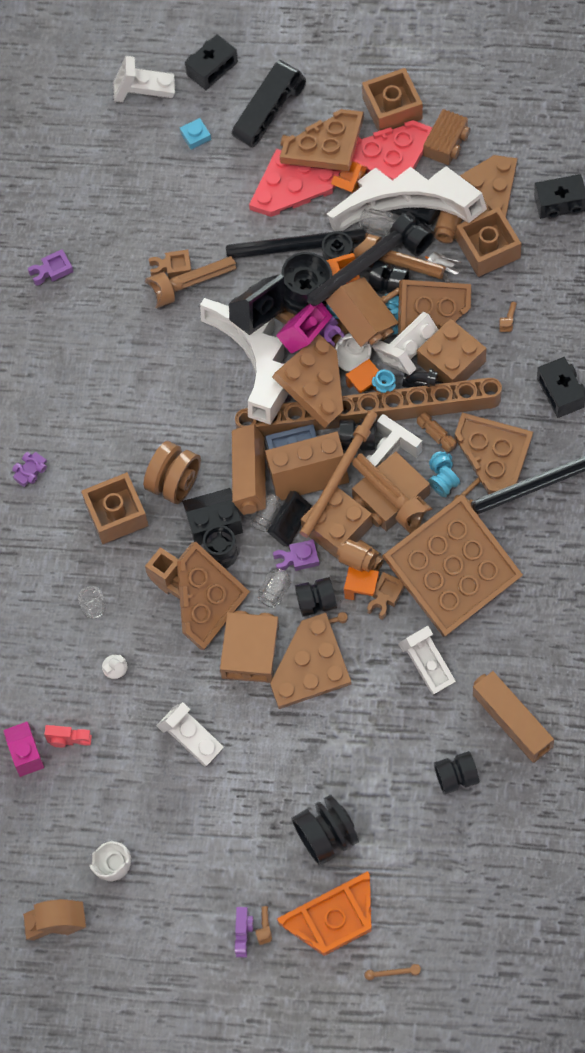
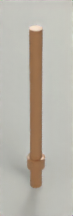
M369 411L362 424L358 425L354 431L352 442L300 531L302 536L309 537L362 442H366L371 433L370 428L378 416L374 411Z

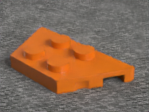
M367 871L277 918V922L323 956L372 931L369 872Z

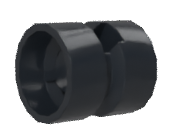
M405 212L398 217L389 232L391 233L394 230L398 233L401 232L403 235L401 243L414 256H419L427 250L435 236L433 230L424 223L420 224V220L410 212Z
M331 232L322 241V254L325 260L353 253L351 237L344 232Z
M377 260L371 269L368 283L375 292L382 293L385 290L387 293H390L399 288L400 280H409L410 269L398 265L392 268L390 263Z
M353 419L339 420L340 442L343 451L348 449L354 438V431L358 425L362 424L364 419H360L358 423ZM374 423L370 428L371 433L366 442H362L360 446L362 451L375 450Z
M222 525L209 528L203 535L204 550L224 568H229L235 563L238 555L234 533L230 528Z
M330 577L315 580L314 585H311L309 582L295 585L302 617L316 614L318 609H321L323 612L337 609Z
M469 751L456 755L454 761L446 758L434 762L435 773L444 795L459 790L460 785L470 787L480 783L475 762Z

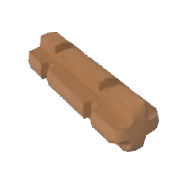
M423 412L419 415L417 424L422 429H426L425 432L438 444H442L441 447L446 452H451L455 449L457 441L452 436H448L446 430L435 420L432 421V417L428 413Z

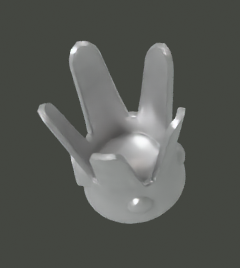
M433 252L430 257L425 256L428 259L427 261L444 266L445 271L455 275L459 273L453 266L454 263L460 264L461 261L446 258L437 252ZM443 273V279L447 283H451L448 276Z

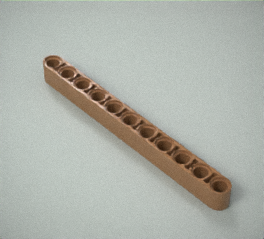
M482 378L436 384L430 387L419 386L395 389L386 393L371 392L342 396L343 409L349 410V412L341 413L326 428L313 418L298 402L283 403L274 418L276 421L272 422L271 425L249 418L248 408L241 409L236 413L235 424L236 429L245 427L241 425L242 423L251 422V424H255L265 437L312 424L315 431L340 428L339 420L353 419L358 423L360 419H365L369 411H374L378 415L374 423H377L382 414L396 421L418 418L423 412L428 413L430 416L491 409L497 407L501 402L502 385L495 378ZM493 391L495 394L488 395L486 392ZM464 394L471 395V397L469 398H463L461 396ZM444 397L447 400L439 401L437 398ZM416 400L422 401L421 404H414L412 402ZM391 403H395V404H397L398 406H397V407H389L388 405L391 404ZM367 406L373 407L372 410H365L364 408ZM292 416H300L296 420L290 419Z

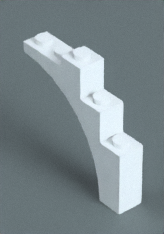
M447 166L429 180L410 167L393 181L377 168H374L357 181L360 188L328 212L327 216L334 231H344L356 222L388 210L421 207L437 209L456 215L470 223L487 210L483 194Z
M204 298L200 304L201 321L218 328L233 338L243 348L254 368L256 379L248 399V417L271 425L289 395L272 378L274 373L284 365V363H281L284 358V345L277 337L271 336L274 331V318L251 335H248L229 320V306Z

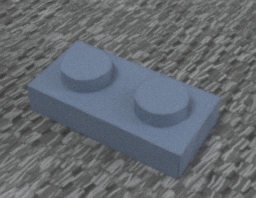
M312 424L265 437L269 450L317 436Z

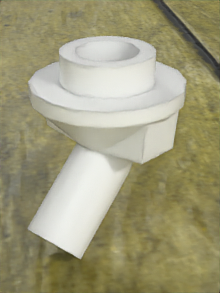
M121 655L108 656L102 664L104 674L111 679L121 678L128 669L127 662Z

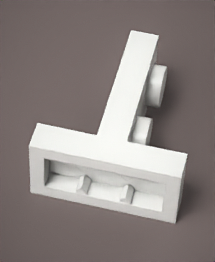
M125 56L114 80V101L123 102L128 92L173 98L175 94L174 74L136 69L135 57Z
M422 312L390 344L379 341L372 347L383 364L410 375L417 369L411 361L417 354V349L439 329L430 315Z
M382 414L377 420V432L383 435L384 438L377 445L375 453L372 456L368 455L366 458L377 467L395 451L398 452L400 448L417 458L422 452V440Z
M426 626L398 644L403 652H408L431 694L434 695L456 681L430 638L433 635L429 626Z
M182 702L174 706L156 726L163 733L168 731L205 767L224 746L188 713L190 708Z

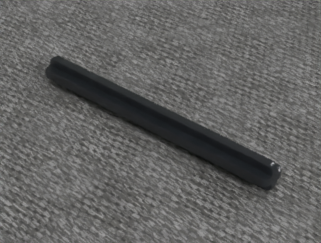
M364 228L341 231L351 237L353 244L362 243L365 240L366 230ZM331 232L226 245L227 257L239 258L322 248L324 237Z
M396 230L389 233L308 293L307 303L313 307L320 304L338 288L348 283L402 242V233H398Z
M585 456L471 502V507L476 514H480L585 472Z

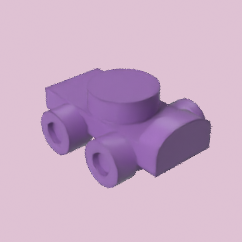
M26 452L22 457V460L26 463L23 466L19 463L13 466L12 470L16 473L13 478L23 487L28 482L30 484L35 483L38 472L43 473L47 468V465H45L47 460L36 452L33 455Z

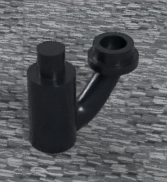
M430 368L429 372H413L410 375L405 373L402 387H430L444 382L437 381L438 372Z

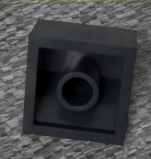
M279 274L264 278L257 284L252 285L239 297H235L229 303V320L248 335H251L283 312L284 276Z
M230 488L182 501L193 541L199 545L203 544V535L212 526H226L232 530L234 535L243 533L240 515L233 503Z

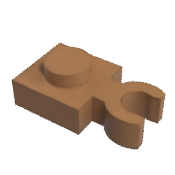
M188 249L165 253V259L159 257L149 258L150 266H158L156 269H150L151 276L167 272L168 278H172L191 271Z
M385 572L382 573L377 582L375 593L372 596L376 599L372 600L367 607L369 614L372 613L374 608H380L379 619L383 620L387 615V604L395 607L405 589V586L398 578Z

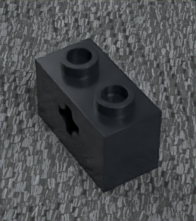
M216 34L212 39H208L196 53L189 55L185 61L187 76L206 91L238 63L237 49Z
M581 174L535 182L534 197L540 219L556 218L559 215L578 214L585 211V186Z
M565 356L539 366L537 369V380L557 418L580 410L585 406V387L582 383H578L576 370L572 364H568Z

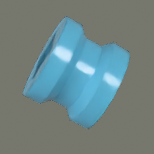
M443 466L439 469L437 476L433 475L429 479V483L436 493L445 498L450 494L452 488L460 485V480L450 468Z

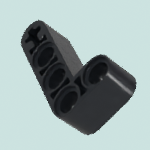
M278 60L234 125L232 136L252 148L255 147L289 95L297 97L303 91L306 85V78L301 71L282 60Z

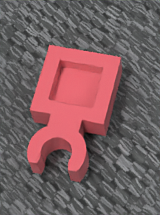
M46 725L45 738L54 747L63 748L74 743L85 746L91 745L92 735H90V730H72V727Z

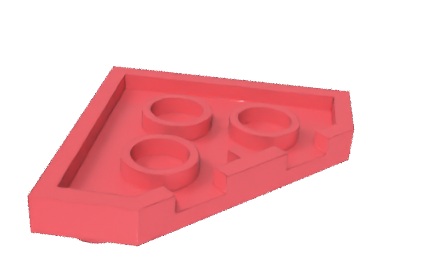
M412 120L404 123V126L395 129L390 127L374 132L373 136L360 139L359 137L352 161L367 166L366 173L377 168L393 181L408 168L412 167L415 170L423 155V145L432 127Z
M276 149L249 204V209L273 217L280 214V211L290 207L294 209L311 202V199L323 195L325 197L333 194L336 186L331 185L334 175H340L341 170L280 163L282 150Z

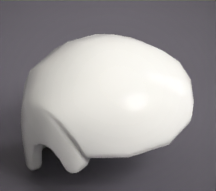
M350 333L346 334L343 338L340 337L335 346L338 365L347 372L370 359L372 353L370 343L360 347Z
M110 841L102 844L92 853L90 869L102 880L117 881L123 878L129 871L131 855L130 851L122 843Z

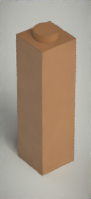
M255 424L232 430L233 503L243 515L266 509L265 439Z
M494 671L488 675L483 674L475 680L473 696L532 763H535L553 748L554 738Z

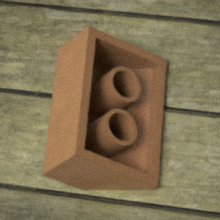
M338 431L265 450L264 455L277 502L286 500L290 491H296L302 496L325 489L344 456ZM347 471L345 472L339 485L349 483Z

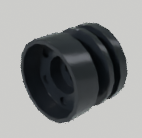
M300 252L293 254L285 261L281 271V275L284 276V308L296 315L308 305L307 294L332 276L331 267L322 256L313 252ZM325 300L321 302L326 306L327 302Z
M332 795L324 798L327 809L321 802L315 803L318 816L315 817L308 809H305L291 818L302 843L314 861L320 866L335 857L332 844L335 843L342 851L348 849L345 839L352 846L359 842L350 816Z

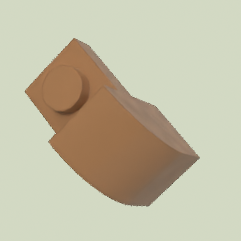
M160 547L145 565L146 573L162 591L168 595L171 593L180 599L177 570L178 558Z
M67 899L44 901L34 904L33 910L23 914L26 940L34 941L51 933L69 935L86 928L84 906L81 901Z

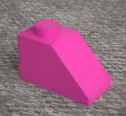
M322 303L315 307L308 304L292 317L276 336L292 354L309 345L333 316Z
M28 721L3 730L15 768L20 777L44 768Z

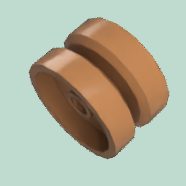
M170 441L163 442L156 450L147 467L143 483L144 489L156 495L163 492L164 499L174 504L181 503L190 492L197 478L201 464L200 455L189 450L182 452L181 446Z

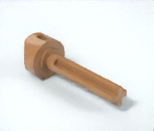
M366 233L365 240L354 249L355 258L379 242L382 237ZM392 250L379 259L392 265L405 267L438 279H442L445 272V267Z
M232 256L171 279L164 272L145 278V283L153 288L157 297L155 308H160L175 302L174 292L236 270V263Z
M358 454L352 460V465L399 510L396 515V521L408 533H412L420 526L422 518L427 511L433 510L420 496H415L409 500L363 454Z

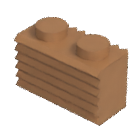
M442 109L423 145V156L450 165L452 159H457L460 153V143L462 140L466 141L469 136L468 118Z

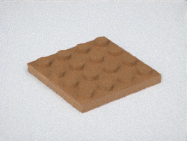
M462 494L382 555L443 637L523 576Z

